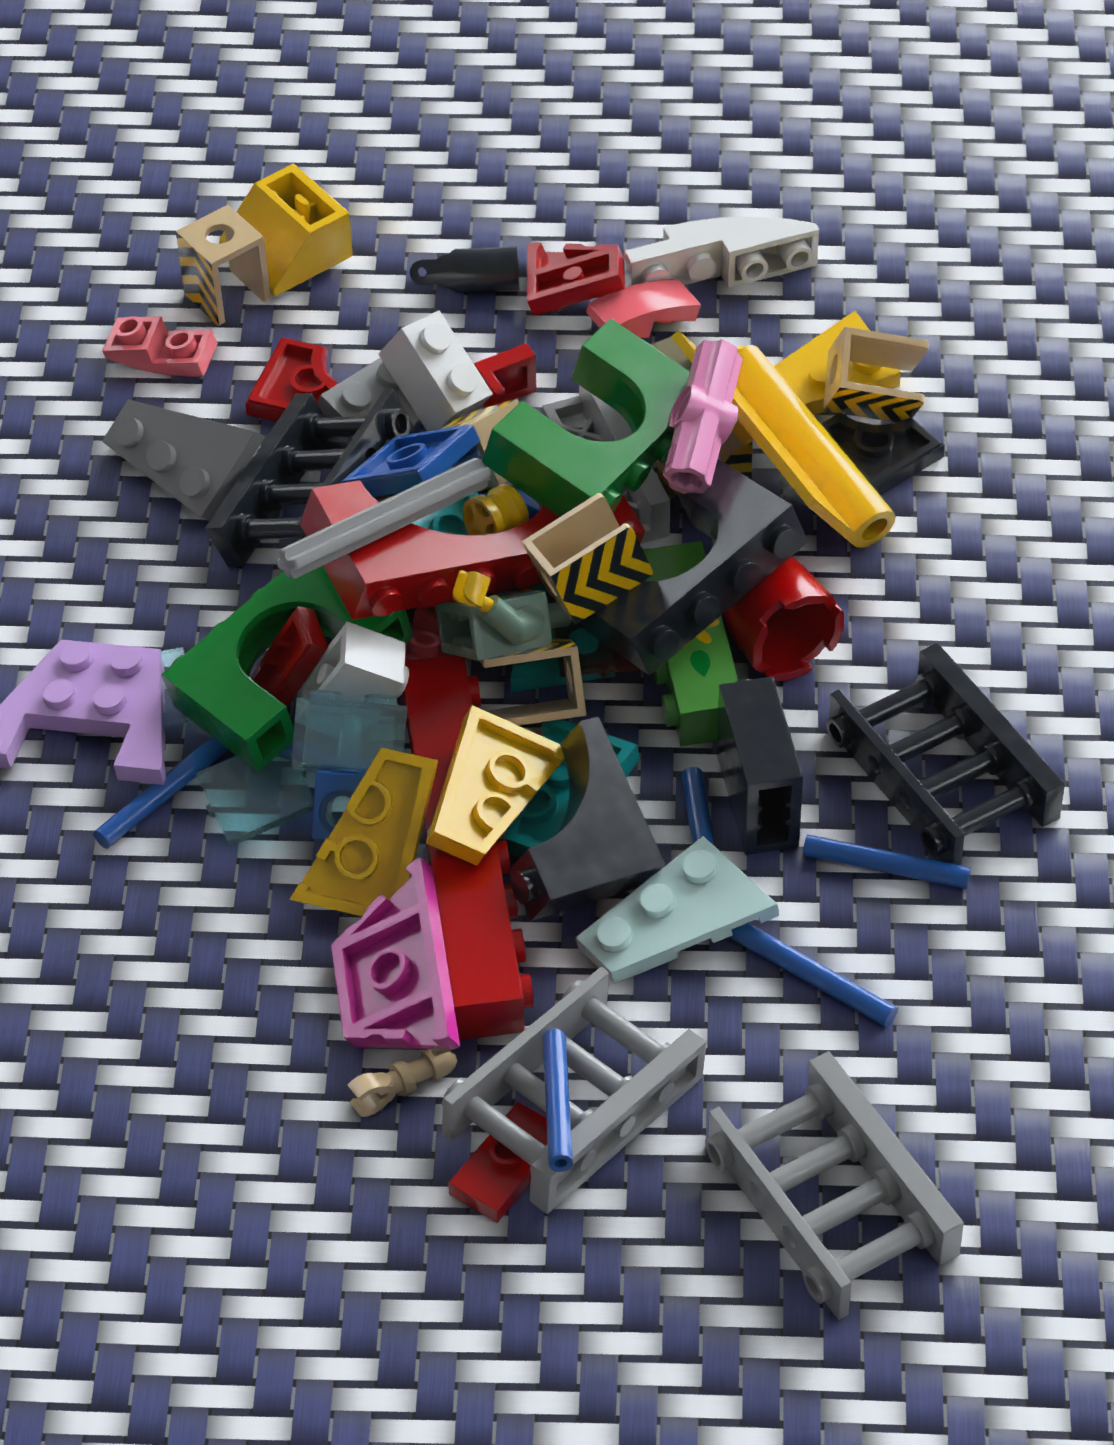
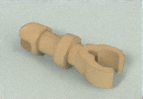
M427 1049L421 1052L420 1058L409 1063L399 1060L391 1064L387 1073L362 1074L351 1080L347 1085L357 1097L352 1098L350 1104L361 1117L371 1116L382 1110L387 1103L391 1102L396 1094L400 1093L402 1096H407L417 1090V1084L430 1078L435 1081L451 1073L456 1067V1056L450 1050Z

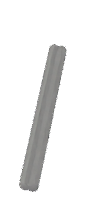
M473 458L282 548L279 552L280 558L277 559V565L279 569L284 570L288 578H298L487 487L488 478L491 477L490 468L485 467L481 459Z

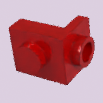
M527 343L474 363L493 393L478 410L511 401L537 391L536 355Z

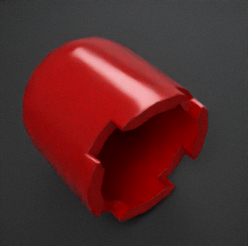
M793 556L721 615L725 631L753 668L762 672L766 677L773 676L774 681H790L809 673L813 667L808 662L817 657L825 647L829 651H833L844 630L843 610L821 583Z

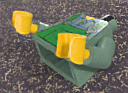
M460 570L453 589V598L455 600L443 602L435 606L441 651L476 661L550 645L552 642L551 629L566 627L571 623V619L553 597L547 598L543 591L516 588L486 595L491 579L475 571L467 573Z

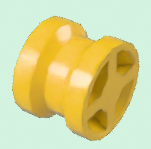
M500 484L492 488L488 492L487 497L476 495L468 499L462 509L463 521L469 535L503 532L529 520L528 509L521 494L508 484Z

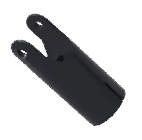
M518 247L454 249L437 259L416 261L410 268V277L417 284H438L455 292L519 290ZM419 268H424L426 270L425 276L419 275Z

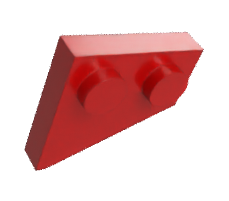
M533 242L527 244V303L533 316L548 311H559L569 305L593 298H600L625 289L624 257L618 245L598 244L595 246H584L583 244L566 243L563 247L564 252H545L542 243Z

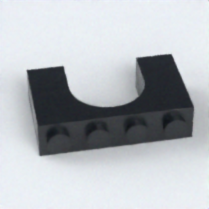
M717 459L711 487L703 494H683L677 491L692 525L716 541L709 554L699 564L681 575L662 581H643L577 623L581 628L649 676L808 543L793 506Z

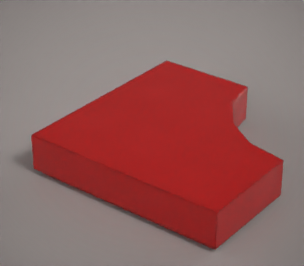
M281 337L245 402L246 415L277 422L295 394L312 393L318 403L321 394L339 384L328 374L326 368L328 363L327 347Z

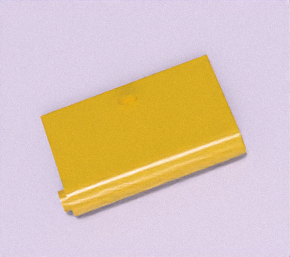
M678 330L671 338L692 363L697 346ZM754 345L737 346V352L743 360L731 403L738 407V421L735 422L732 431L745 446L754 440L805 504L852 545L858 548H865L878 542L894 525L896 518L894 512L759 348Z

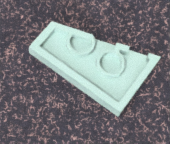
M702 836L576 937L579 950L598 968L603 967L610 972L609 979L616 984L678 958L680 950L709 938L715 943L732 936L731 929L755 919H759L760 923H763L780 915L778 904L711 842Z

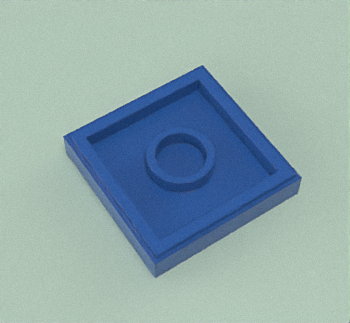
M469 424L393 437L341 482L346 483L360 480L372 497L401 493L447 471L478 444L480 439L474 425L470 426Z

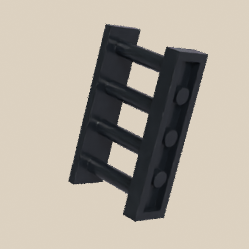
M393 388L384 389L369 414L364 416L326 418L312 393L295 394L205 527L227 567L244 566L259 542L263 539L307 537L300 526L303 515L300 518H276L283 506L307 504L312 488L342 483L343 479L393 437L409 435L414 426ZM353 437L346 449L321 450L328 438ZM331 470L323 483L298 484L306 471Z
M938 643L920 651L918 676L914 684L862 709L857 710L840 690L830 694L829 718L826 721V727L831 740L837 747H844L919 834L925 850L933 857L938 856L942 862L961 865L964 837L1018 809L1028 811L1041 827L1060 819L1065 783ZM924 702L929 705L933 704L944 717V719L889 746L873 729L874 726ZM955 737L960 740L964 739L976 753L921 781L903 763ZM987 772L990 775H996L1008 789L952 818L935 800V798Z

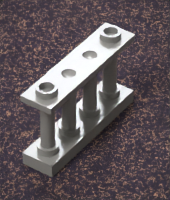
M603 967L598 968L584 981L578 980L566 990L558 1003L467 1079L460 1078L448 1088L442 1100V1135L451 1141L470 1124L475 1123L531 1165L529 1201L546 1214L550 1213L703 1078L707 1041L688 1029L672 1044L667 1042L661 1045L607 1006L610 972ZM592 1023L648 1064L634 1077L626 1076L623 1078L571 1039ZM550 1029H560L566 1035L568 1067L609 1096L594 1111L589 1109L584 1112L570 1101L573 1166L565 1172H556L549 1167L548 1144L544 1146L492 1107L509 1091L514 1089L546 1112L545 1082L532 1072L544 1063L543 1034Z
M830 1051L809 1061L808 1087L805 1088L804 1096L739 1129L734 1127L720 1107L709 1111L708 1138L705 1139V1147L711 1161L720 1171L726 1169L803 1272L805 1286L812 1298L819 1304L825 1302L838 1320L849 1315L851 1280L915 1246L919 1249L926 1248L939 1266L960 1255L964 1222ZM815 1116L821 1120L826 1118L836 1131L837 1138L771 1172L767 1171L752 1151L753 1148ZM847 1159H850L852 1162L859 1161L870 1175L871 1180L803 1216H801L784 1193ZM881 1202L885 1205L892 1204L904 1219V1225L836 1261L817 1237Z

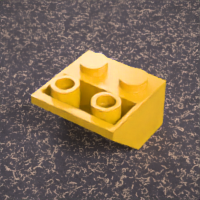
M294 163L254 183L237 210V213L264 236L270 293L274 297L353 256L350 213ZM225 231L219 239V244L226 242Z

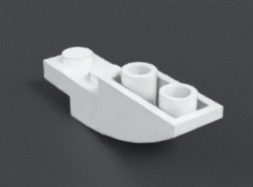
M724 217L663 227V241L625 250V287L650 281L679 279L683 285H688L721 276L727 287L731 288L817 266L819 228L816 223L773 217Z

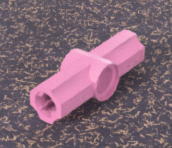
M723 339L718 341L703 340L696 347L687 385L678 395L669 416V426L674 428L675 431L663 476L668 480L670 488L683 494H703L711 487L720 447L728 439L737 419L738 407L731 403L743 358L738 354L737 346Z

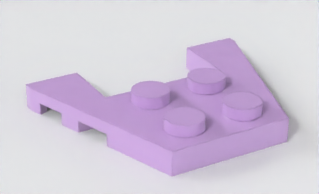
M60 640L0 704V768H12L30 728L125 738L113 765L117 780L164 785L166 781V768L164 764L166 738L163 728L165 683L161 676L164 672L161 649Z

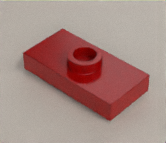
M298 606L249 677L283 703L286 708L328 649L314 609Z
M517 1101L505 1117L546 1146L548 1144L546 1117ZM489 1135L448 1183L449 1195L498 1223L530 1185L531 1165Z

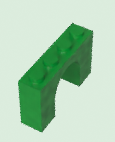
M610 319L582 345L571 380L615 409L626 420L632 434L626 438L610 442L583 439L563 429L522 400L492 428L482 462L485 466L559 517L597 493H601L606 498L614 513L622 499V495L628 489L632 492L637 491L648 477L651 466L657 460L662 464L667 461L675 431L674 428L669 426V416L678 395L687 385L690 371L613 319Z
M323 566L295 579L288 578L283 570L265 587L254 592L250 599L226 620L215 625L211 632L187 653L176 658L161 676L175 708L256 772H259L297 739L286 706L249 678L256 660L271 646L294 610L298 606L314 609L323 635L331 639L335 638L346 622H350L405 642V644L414 637L406 610L396 611L386 616L375 615L353 620Z

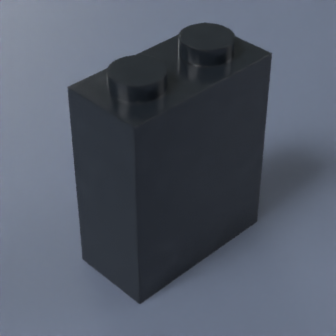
M772 676L752 680L744 679L737 682L719 684L717 758L745 855L799 847L803 774L774 678Z

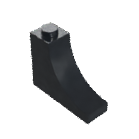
M599 717L580 721L560 744L568 769L569 801L564 821L558 833L544 843L529 848L509 870L513 893L516 899L521 904H524L531 921L637 889L666 865Z

